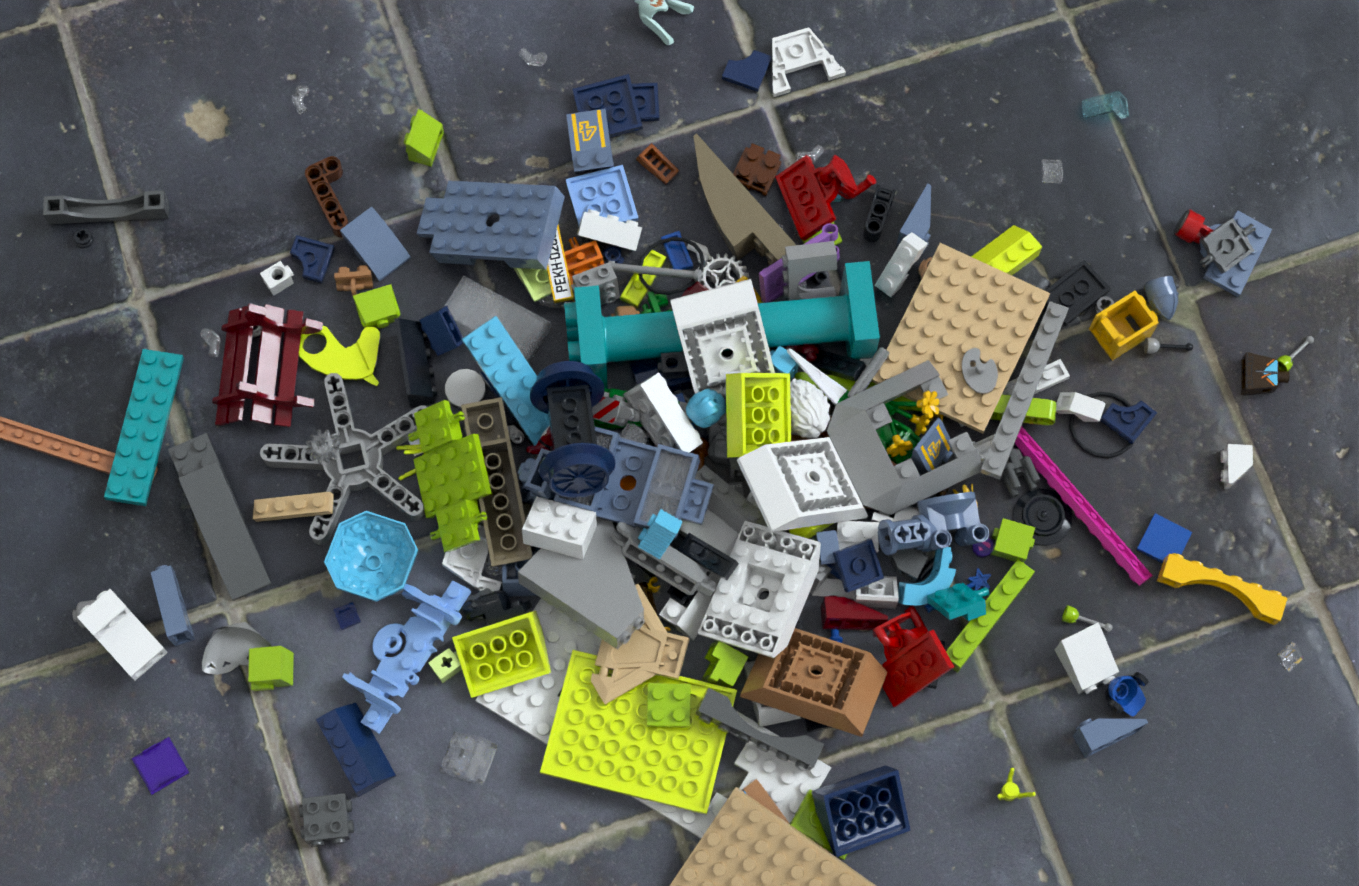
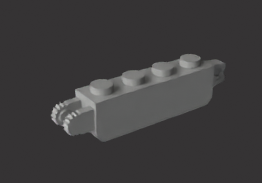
M619 522L616 527L618 531L612 532L611 538L623 547L621 551L624 556L685 594L693 595L695 591H699L711 596L715 591L717 584L706 575L708 569L673 547L668 546L660 560L640 549L638 545L641 540L638 539V536L642 531L641 527L636 526L633 528L624 522Z

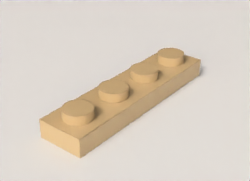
M331 492L254 500L253 520L261 522L332 514L334 494Z

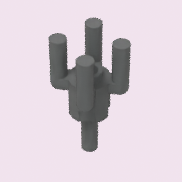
M1014 448L1002 473V478L1011 498L1019 495L1017 490L1021 488V484L1017 477L1024 476L1030 491L1038 489L1036 483L1040 481L1029 456L1022 457L1020 450Z

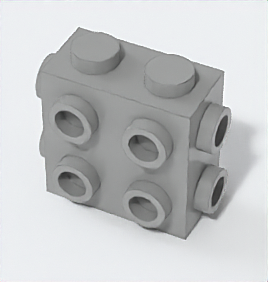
M610 262L572 276L573 284L571 287L574 302L575 287L599 285L601 305L612 303L620 298L617 277Z

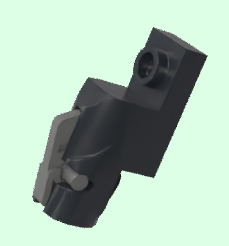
M485 588L470 597L462 606L464 615L469 621L486 618L489 625L520 615L533 608L530 600L522 602L519 599L510 603L505 591L492 592L489 588Z

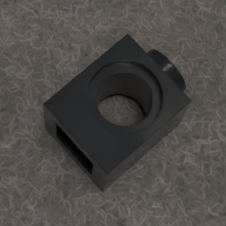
M684 351L661 353V360L657 361L658 373H662L664 379L687 377V362ZM675 363L677 367L670 369L667 367V364Z

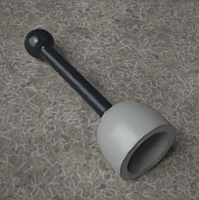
M1146 337L1144 352L1145 354H1153L1159 348L1186 349L1191 351L1193 345L1191 343L1186 345L1160 344L1157 339Z

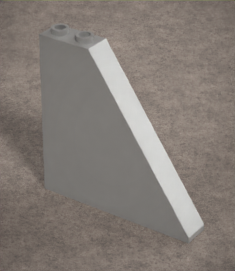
M596 517L597 527L583 560L541 548L518 571L519 584L618 650L622 644H626L630 640L632 633L636 629L639 630L645 622L644 608L625 556L621 551V545L614 542L611 538L612 532L615 531L612 521Z

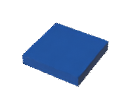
M1155 513L1136 550L1163 563L1164 558L1168 554H1182L1192 532Z

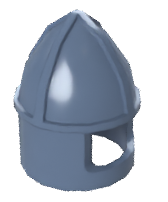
M1165 276L1148 281L1144 284L1148 299L1147 303L1161 318L1171 320L1178 305L1179 295L1173 277Z

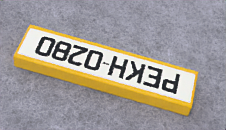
M559 225L557 226L547 266L554 303L574 300Z

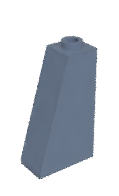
M171 565L157 567L155 571L151 572L168 639L174 646L195 640L174 569Z

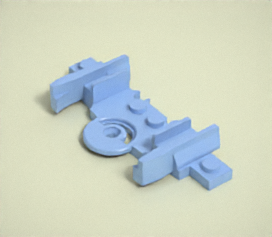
M452 580L440 598L435 594L429 596L418 588L405 584L404 591L401 594L406 599L421 603L417 609L412 608L411 610L417 617H410L405 625L398 623L388 624L377 632L373 640L372 649L376 658L381 662L376 671H371L373 677L369 684L355 677L351 672L349 675L344 673L342 676L356 690L363 693L366 698L365 701L371 704V707L361 721L364 726L380 734L392 714L400 712L401 708L389 700L388 697L390 695H398L403 698L409 689L408 683L416 685L419 682V677L415 673L420 672L430 655L437 652V649L433 647V642L436 640L443 642V635L450 624L457 625L460 622L462 615L459 613V610L471 593L468 588ZM400 632H402L406 637V645L403 651L397 656L386 657L387 653H396L402 647L403 641L399 636ZM393 642H397L396 645L393 648H391V644Z

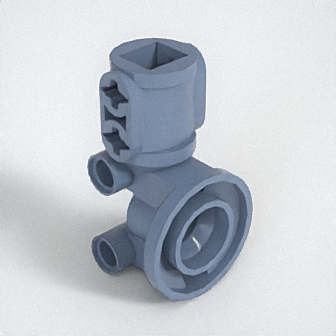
M975 492L957 493L917 501L919 515H914L911 519L894 522L889 519L881 520L877 532L880 548L885 555H893L899 550L912 548L923 552L946 548L952 541V537L948 532L951 530H957L955 541L958 545L964 547L984 542L989 537V530L986 525L980 524ZM888 535L890 540H885V536Z

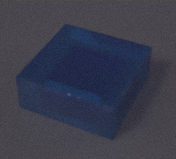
M353 602L334 609L341 630L361 623Z

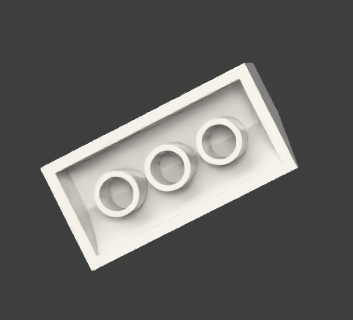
M659 373L623 394L628 403L632 404V408L641 412L642 418L640 422L656 447H658V444L691 452L703 443L700 439V434L693 428L689 417L683 412L676 396L671 393L666 380Z

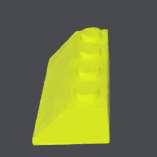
M1013 225L971 257L1009 275H1014L1039 256L1042 246L1030 232Z

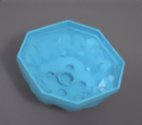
M364 511L339 523L324 563L337 589L377 602L404 589L418 548L405 523Z

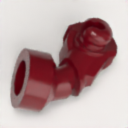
M814 344L783 347L786 350L792 349L796 353L804 354L808 362L815 361L817 359L816 354L819 353V348Z

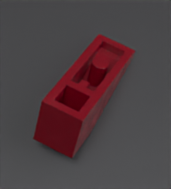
M824 596L820 607L823 629L873 630L888 621L887 615L846 597Z

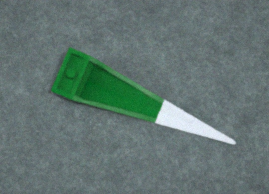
M787 350V353L835 406L837 403L849 398V391L825 375L794 350ZM892 418L897 435H900L901 440L911 441L913 444V448L906 450L907 454L904 456H900L899 453L896 457H891V454H888L890 460L898 465L911 458L913 450L921 438L909 427ZM889 424L876 430L885 450L894 444Z

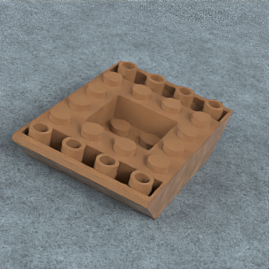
M795 628L788 646L775 658L758 654L740 697L862 737L887 676V671L868 651ZM818 670L821 674L815 675L811 671Z

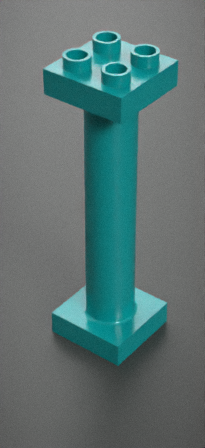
M870 261L845 263L839 296L758 303L769 348L779 347V345L784 347L845 341L847 357L857 360L873 358L877 351L880 336ZM599 285L575 287V302L564 303L569 361H577L588 365L594 374L602 380L606 389H608L606 364L609 362L661 358V353L683 352L673 311L603 317ZM727 348L724 349L722 352H729L732 350Z

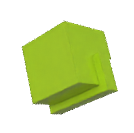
M1003 518L1000 527L994 528L991 539L995 541L991 555L1014 562L1019 559L1024 563L1029 550L1033 548L1035 539H1033L1035 527Z
M721 641L712 643L704 659L711 663L707 667L701 681L727 688L733 687L748 656Z
M282 646L249 648L248 682L251 683V690L264 691L274 690V686H293L294 653Z

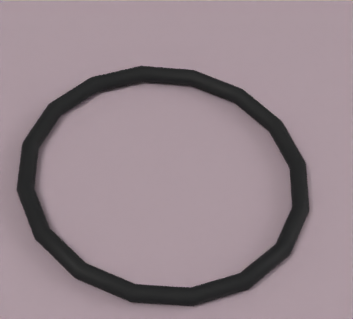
M680 237L659 240L648 247L639 261V266H642L649 252L660 244L681 241L692 245L697 250L701 261L699 269L702 272L705 265L703 252L693 241ZM638 274L639 280L645 288L656 294L672 295L680 293L696 283L693 279L682 288L663 291L649 286L643 279V275Z
M1096 392L1086 395L1091 398L1097 396L1113 397L1123 402L1126 407L1131 406L1126 399L1114 393ZM1070 414L1069 428L1074 441L1083 451L1095 457L1111 458L1122 455L1133 446V444L1129 443L1122 450L1110 454L1096 453L1086 448L1077 438L1073 427L1075 414Z

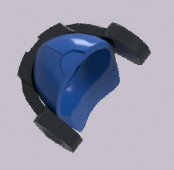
M1135 672L1133 675L1118 676L1111 680L1105 692L1108 707L1117 714H1121L1124 711L1129 716H1135L1146 703V698L1139 685L1146 686L1149 682L1143 674Z

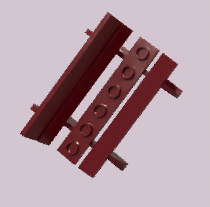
M249 303L248 306L242 307V309L238 308L229 311L228 323L222 325L221 328L222 331L227 333L219 396L214 397L212 400L213 404H217L215 425L222 426L229 424V422L242 421L244 401L247 398L253 400L250 420L259 423L271 424L273 405H276L274 426L290 427L293 407L313 408L314 399L298 395L294 397L301 334H314L322 331L323 322L306 318L302 324L303 311L287 310L286 323H283L284 309L268 304L262 307ZM258 325L262 327L255 385L247 383L253 326ZM282 332H284L279 383L276 397L274 396L276 385L281 334Z

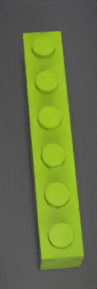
M1019 559L985 601L986 615L970 620L946 651L954 665L953 670L957 673L1033 576L1035 571Z

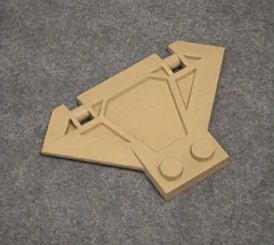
M639 584L635 586L644 608L645 622L639 630L636 629L632 633L630 640L626 644H622L618 650L602 640L596 658L595 666L601 668L599 674L592 673L591 682L605 705L655 675L679 680L689 638L667 633ZM609 669L613 670L612 677H607Z

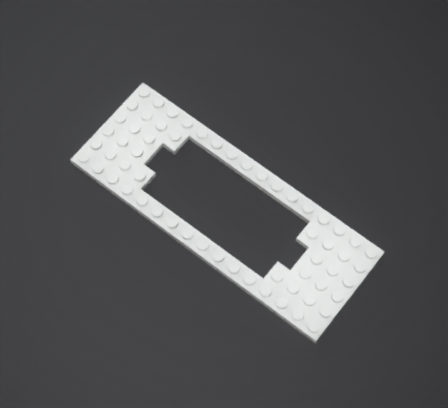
M541 598L533 611H537L543 630L551 673L479 695L475 701L547 745L572 650L598 655L602 639ZM736 711L745 722L758 731L780 737L765 727H759L758 723ZM730 731V733L734 736H738L737 734ZM751 741L749 743L746 742L734 763L735 766L748 773L739 789L742 790L757 779L790 823L809 789L812 791L819 789L831 767L817 760L814 768L804 771L795 766L796 763L790 760L783 761L776 757V753L770 750L768 752L762 751L756 747L757 744ZM716 793L709 804L707 815L633 797L700 839L727 801L726 797Z

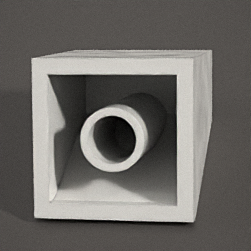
M1099 623L1061 640L1055 649L1078 694L1083 692L1089 694L1097 689L1096 686L1104 683V685L1109 684L1119 673Z

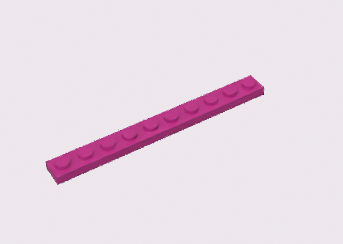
M1021 426L1015 441L1021 454L1024 457L1029 456L1036 471L1042 474L1047 480L1048 485L1059 493L1062 501L1073 509L1076 517L1086 524L1089 532L1100 540L1103 548L1114 556L1117 564L1128 572L1131 580L1139 586L1148 581L1153 575Z

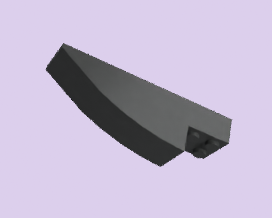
M207 433L169 448L168 451L179 475L178 479L232 601L271 585V581Z

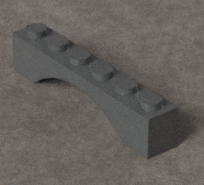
M164 190L144 191L134 196L111 200H89L64 195L44 196L43 215L49 224L169 218V199Z
M838 522L830 525L821 532L836 530L837 532ZM888 535L885 536V540H890ZM916 548L914 550H899L893 555H886L896 574L913 583L917 581L928 559L923 551Z
M710 688L705 691L695 713L702 722L707 724L712 722L718 725V729L725 733H730L731 731L738 735V739L747 743L751 741L757 744L756 747L762 751L768 752L770 750L776 753L777 758L783 761L790 760L796 763L795 766L804 771L814 768L824 746L823 743L807 735L777 737L758 731L739 716L727 696Z

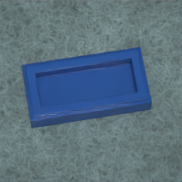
M680 231L662 236L661 240L670 237L682 238ZM671 241L663 243L672 269L688 270L693 268V263L684 242Z

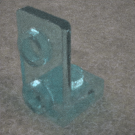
M1120 91L1082 101L1083 117L1085 119L1111 112L1116 113L1121 119L1129 117L1127 98Z

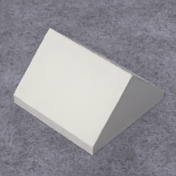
M884 576V579L858 588L854 592V601L867 607L896 609L898 604L897 577Z

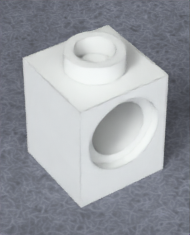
M281 261L260 273L262 280L273 296L294 284L291 278L294 275L288 265L284 267ZM277 275H283L280 280L274 279Z

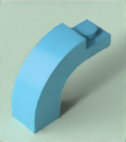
M951 547L935 550L933 569L925 580L919 583L899 582L898 603L913 606L928 604L927 595L950 587L956 569L949 568V564L952 561Z

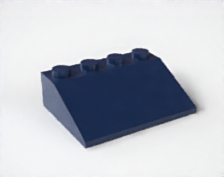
M885 765L812 791L817 816L836 858L911 831L899 772L895 768Z

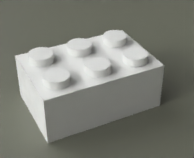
M536 496L522 528L523 544L583 560L597 527L596 512Z

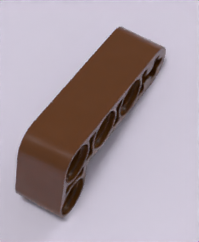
M330 156L308 166L305 170V176L335 236L342 238L340 230L349 223L330 183L340 179L343 175L340 160L337 157ZM333 166L337 167V169L333 171L329 170V168ZM313 175H319L316 179L311 178ZM322 191H328L325 195H319ZM330 207H336L334 211H327ZM338 219H339V221H340L342 227H339V226L337 225L336 221H337Z

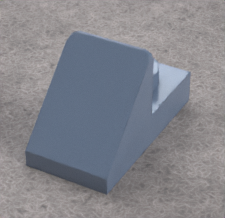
M836 530L817 532L810 539L821 543L820 564L836 563L833 552L840 550Z

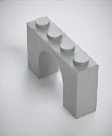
M834 241L785 247V255H782V264L786 270L782 271L783 282L786 283V286H783V295L787 301L836 296L834 286L806 289L798 285L802 278L811 273L837 270V252Z

